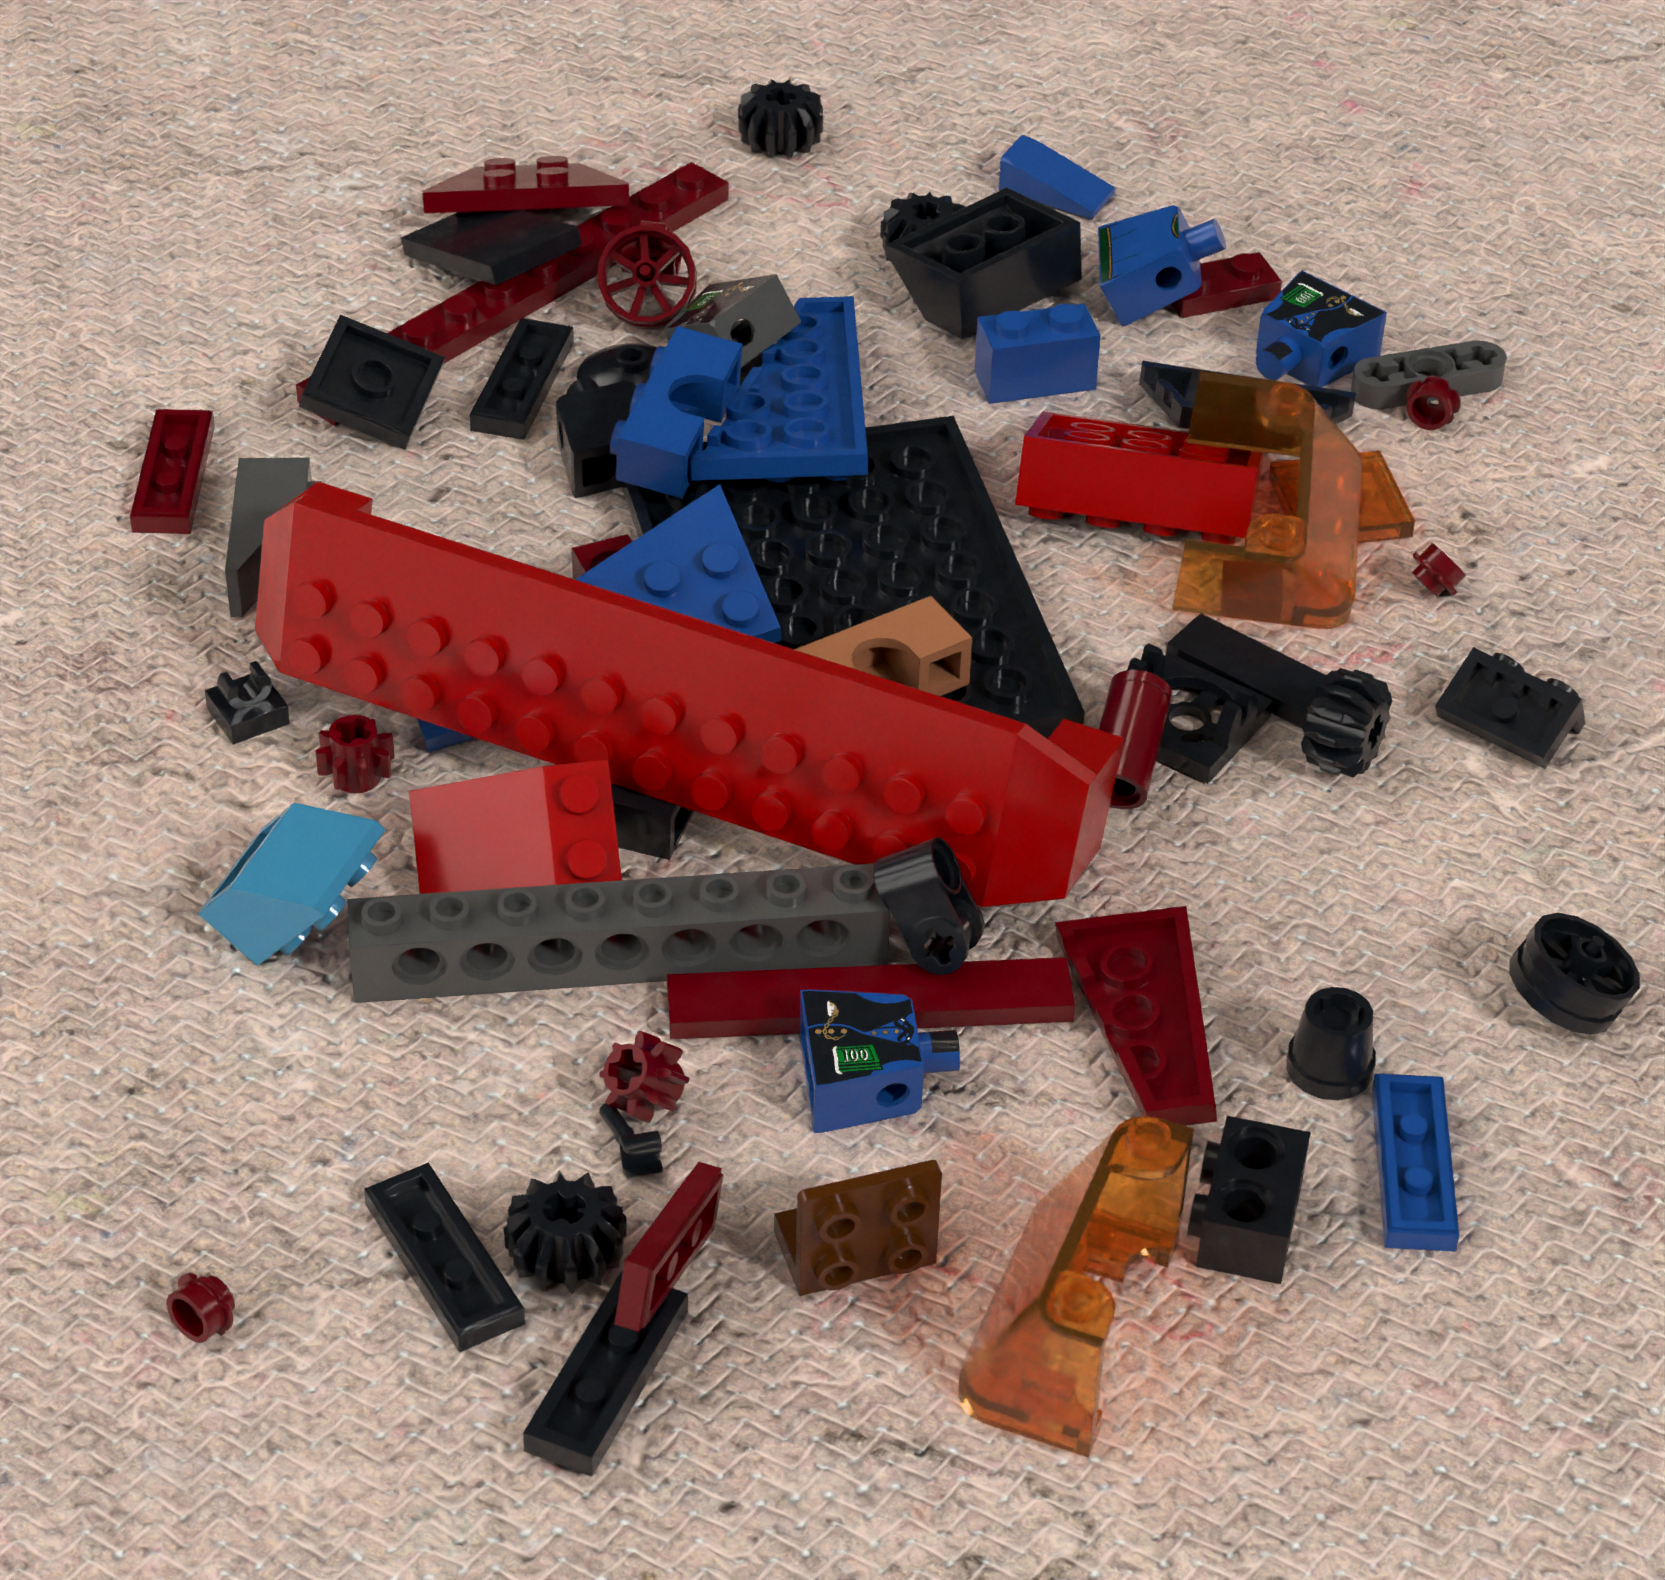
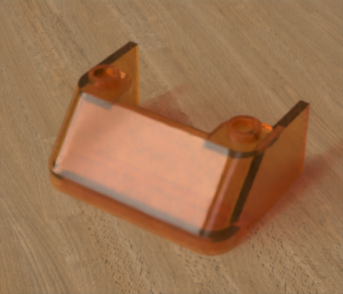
M1200 371L1188 429L1187 443L1300 457L1297 516L1267 514L1256 518L1247 529L1245 547L1185 539L1172 610L1316 629H1333L1343 625L1350 617L1356 592L1362 471L1360 452L1312 395L1301 386L1288 382Z

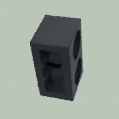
M1232 1116L1226 1117L1221 1143L1207 1141L1200 1183L1211 1185L1209 1195L1195 1193L1191 1208L1187 1235L1200 1238L1196 1267L1277 1284L1282 1283L1303 1182L1311 1132Z

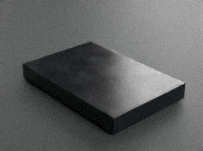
M523 210L457 212L401 237L406 256L494 285L505 282L568 253L582 244L578 226Z

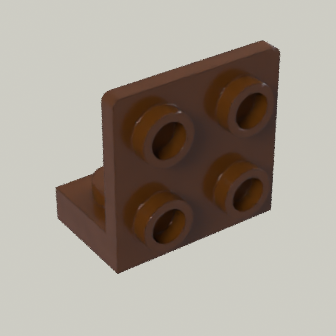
M924 1161L803 1189L797 1194V1208L774 1213V1233L799 1296L823 1290H839L853 1283L895 1273L906 1274L920 1267L936 1264L942 1172L937 1161Z

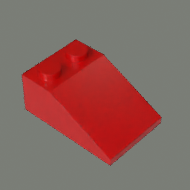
M608 760L541 766L409 791L420 894L622 880Z

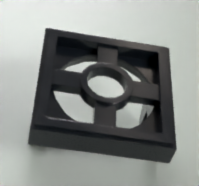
M1150 643L1144 647L1141 660L1134 657L1129 663L1127 670H1141L1155 674L1165 680L1171 689L1176 687L1184 688L1198 695L1192 702L1170 703L1156 760L1207 784L1271 717L1273 700L1167 652L1164 656L1161 648ZM1219 704L1223 708L1218 722L1215 724L1212 723L1210 712ZM1189 715L1196 717L1204 725L1192 731L1182 730L1172 725L1170 720L1177 716Z

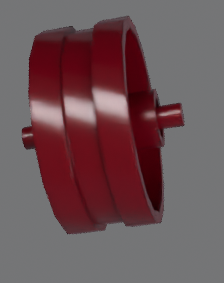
M637 225L621 231L606 244L598 261L597 282L607 308L619 321L636 329L656 330L665 327L694 299L697 291V271L689 248L675 233L660 226ZM648 239L661 240L672 247L658 261L654 262L650 259ZM640 241L641 260L633 263L618 253L625 245ZM681 254L687 265L688 277L660 273ZM611 261L632 273L633 277L607 285V273ZM662 285L686 288L681 300L673 308L670 307L661 292ZM637 287V293L629 313L618 306L611 297V295ZM646 296H654L664 312L653 317L639 316Z

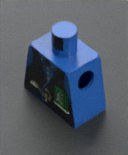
M1302 270L1271 301L1261 314L1256 347V366L1258 371L1269 380H1278L1285 374H1288L1309 386L1323 387L1353 372L1355 365L1360 360L1380 356L1387 312Z
M800 990L799 1038L814 1133H824L915 1114L922 1108L923 1076L925 1073L959 1071L960 1048L957 1031L918 1033L913 1002L906 995Z

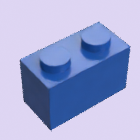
M1085 303L1075 305L1059 304L1052 308L1021 312L1005 311L997 315L978 317L974 371L989 404L1096 390L1101 335Z

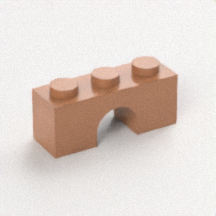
M932 596L794 649L938 696L969 685L972 637Z

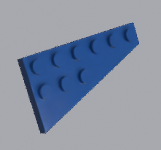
M854 296L799 298L794 308L801 323L780 338L776 344H772L763 351L762 365L760 367H753L726 406V419L722 425H714L708 433V446L704 451L697 450L692 457V481L764 478L771 482H787L795 477L823 476L829 480H845L853 475H868V451Z
M720 484L575 579L772 643L781 641V627ZM416 718L428 753L474 739V737Z

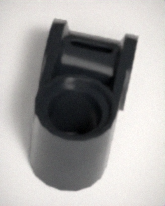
M937 836L876 860L874 864V880L877 891L884 905L891 911L910 949L911 956L917 965L928 973L937 975L951 974L959 969L967 958L969 950L976 946L984 934L985 922L982 912L977 907L961 874L959 863L950 845L943 838ZM968 921V922H969V925H968V926L966 927V929L964 930L963 926H964V925L966 924V922ZM931 939V943L925 948V943Z

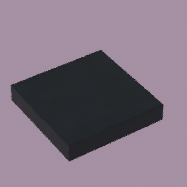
M340 314L302 393L299 407L406 450L441 372L445 357Z

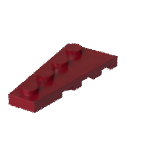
M1180 906L1055 922L1059 945L1065 957H1067L1070 968L1148 1130L1217 1122L1216 1103L1187 907Z

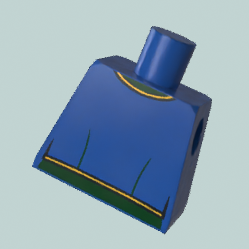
M1171 205L1098 227L1100 287L1122 327L1197 291L1202 285L1200 259L1226 249V241L1219 223L1214 218L1190 228L1181 209Z

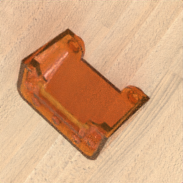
M1140 1116L1130 1118L1120 1123L1036 1204L961 1365L958 1397L961 1407L970 1417L981 1423L1089 1458L1101 1429L1103 1411L1098 1409L1105 1343L1113 1326L1115 1302L1112 1293L1102 1283L1087 1275L1092 1273L1123 1283L1131 1264L1140 1259L1155 1257L1154 1264L1169 1267L1179 1243L1194 1128L1156 1117Z

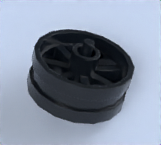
M1563 913L1543 915L1509 959L1511 979L1516 990L1527 1003L1550 1022L1572 1032L1588 1035L1606 1032L1640 988V973L1629 953L1615 938L1600 927L1578 916Z

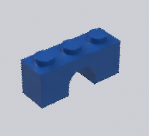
M677 326L667 346L657 347L651 362L649 380L646 384L638 383L632 396L630 415L627 421L620 419L612 433L610 453L617 455L616 480L683 498L692 481L691 459L697 450L702 451L704 418L721 423L726 414V406L739 388L742 358L741 343Z

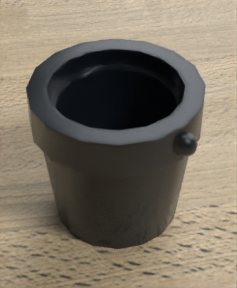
M1340 987L1320 989L1312 994L1306 1002L1297 1031L1289 1042L1286 1070L1292 1082L1307 1094L1320 1099L1337 1101L1353 1098L1365 1091L1374 1077L1376 1051L1373 1048V1009L1367 999L1350 989Z

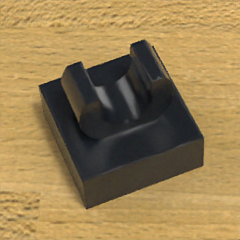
M257 661L250 663L249 669L251 674L233 680L226 671L219 675L217 686L205 690L208 711L233 745L290 724L287 703L272 685L270 677Z

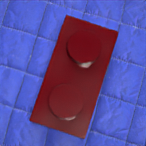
M1260 252L1251 254L1241 253L1230 258L1200 263L1202 281L1200 288L1171 304L1181 318H1187L1272 301L1281 292L1282 280Z

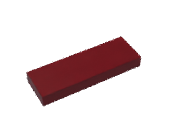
M156 409L130 514L132 533L191 534L215 428L213 411Z
M698 1162L625 1259L615 1325L637 1332L641 1328H645L715 1229L724 1176L722 1168Z

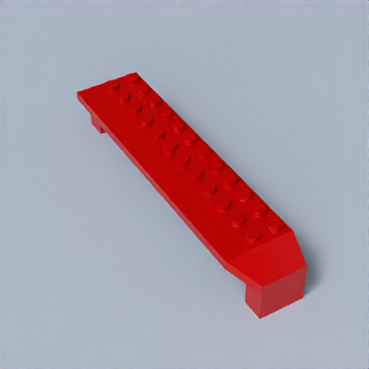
M319 481L264 520L255 632L280 673L555 765L608 760L612 784L854 865L872 864L876 860L937 836L941 837L950 845L955 853L961 874L976 905L980 907L1065 899L1100 850L1124 737L1063 719L1047 739L1026 723L371 515L373 498Z

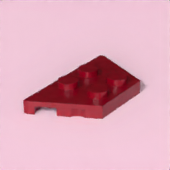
M564 156L540 157L536 160L537 165H516L515 160L511 158H493L485 160L484 167H473L423 190L424 214L625 206L630 205L629 182L581 163H568V158Z

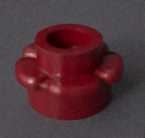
M1429 376L1423 382L1417 380L1409 386L1406 393L1408 400L1407 414L1410 420L1416 426L1425 430H1437L1446 424L1448 425L1454 419L1453 414L1457 413L1461 407L1459 393L1455 389H1451L1449 382L1441 377ZM1429 398H1436L1438 404L1431 403Z
M1431 543L1421 555L1417 552L1412 555L1419 565L1411 573L1436 597L1444 590L1448 591L1451 595L1458 593L1455 587L1466 577V574L1435 544Z
M192 1272L183 1274L178 1280L179 1288L169 1294L166 1300L171 1320L183 1335L194 1342L203 1343L215 1333L222 1336L232 1327L234 1321L232 1311L235 1308V1301L231 1291L222 1280L213 1275L197 1277Z

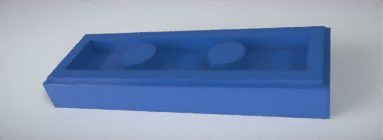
M1375 1073L1372 1085V1100L1384 1247L1456 1252L1459 1240V1227L1444 1079L1438 1076Z

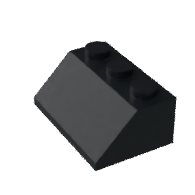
M1004 188L886 244L887 256L924 319L961 339L977 334L978 317L997 315L1005 311L1020 312V310L1044 298L1052 297L1058 294L1060 290L1082 280L1080 222L1009 188Z

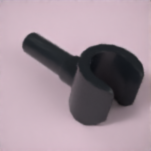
M606 1103L603 1104L599 1109V1114L615 1135V1139L619 1144L624 1175L634 1177L662 1173L663 1166L659 1154L662 1151V1143L659 1131L634 1134L633 1128L627 1124L618 1109L608 1106Z

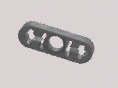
M1477 340L1369 357L1360 360L1355 365L1351 392H1356L1355 401L1367 408L1387 409L1406 406L1408 402L1406 393L1409 386L1417 380L1423 382L1426 377H1429L1419 373H1432L1447 380L1451 389H1455L1459 396L1490 392L1499 388L1503 382L1507 356L1505 351L1498 345ZM1433 397L1429 398V401H1436V400H1437L1436 398H1433Z

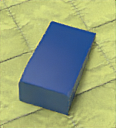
M1021 135L1001 157L999 190L1009 188L1049 207L1087 219H1093L1115 193L1114 186L1043 143L1025 135Z

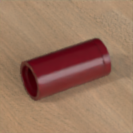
M1121 671L1112 677L1099 730L1124 737L1109 806L1111 808L1134 809L1142 806L1147 799L1172 697V690L1165 680L1146 671Z

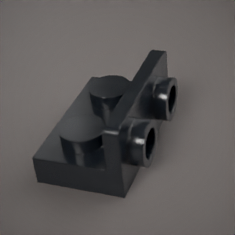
M1474 647L1435 705L1437 717L1544 769L1550 763L1569 731L1579 734L1586 724L1582 699L1579 698L1578 693L1572 687L1554 678L1543 681L1525 672L1524 668L1516 660L1505 654L1494 653L1491 656Z

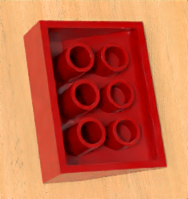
M1043 411L1024 435L1015 505L1029 507V515L1043 519H1062L1063 512L1086 515L1085 522L1098 527L1118 528L1122 520L1143 523V531L1154 535L1177 536L1178 529L1202 532L1201 540L1206 542L1233 545L1236 543V537L1247 539L1249 535L1265 447L1256 446L1243 439L1229 437L1206 439L1187 431Z

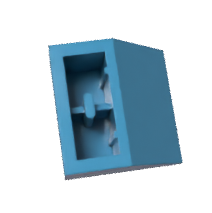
M292 803L260 829L197 914L256 966L278 950L287 956L304 941L313 926L321 931L341 912L347 901L340 893L346 885L353 887L373 867L377 857L371 850L386 829L377 820Z

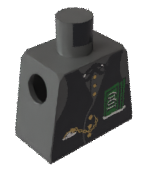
M777 274L709 284L665 326V336L669 341L676 327L679 326L741 343V367H743L799 325L801 320Z

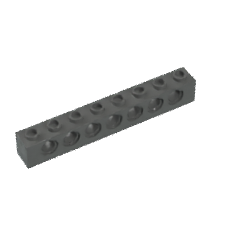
M875 863L348 899L349 953L354 1002L364 1003L667 981V974L888 965L890 910L884 905L875 885Z

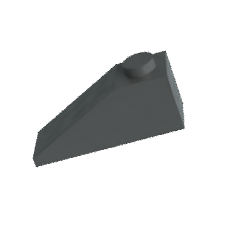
M309 457L239 458L225 565L230 617H243L258 599L264 520L318 482L311 479Z

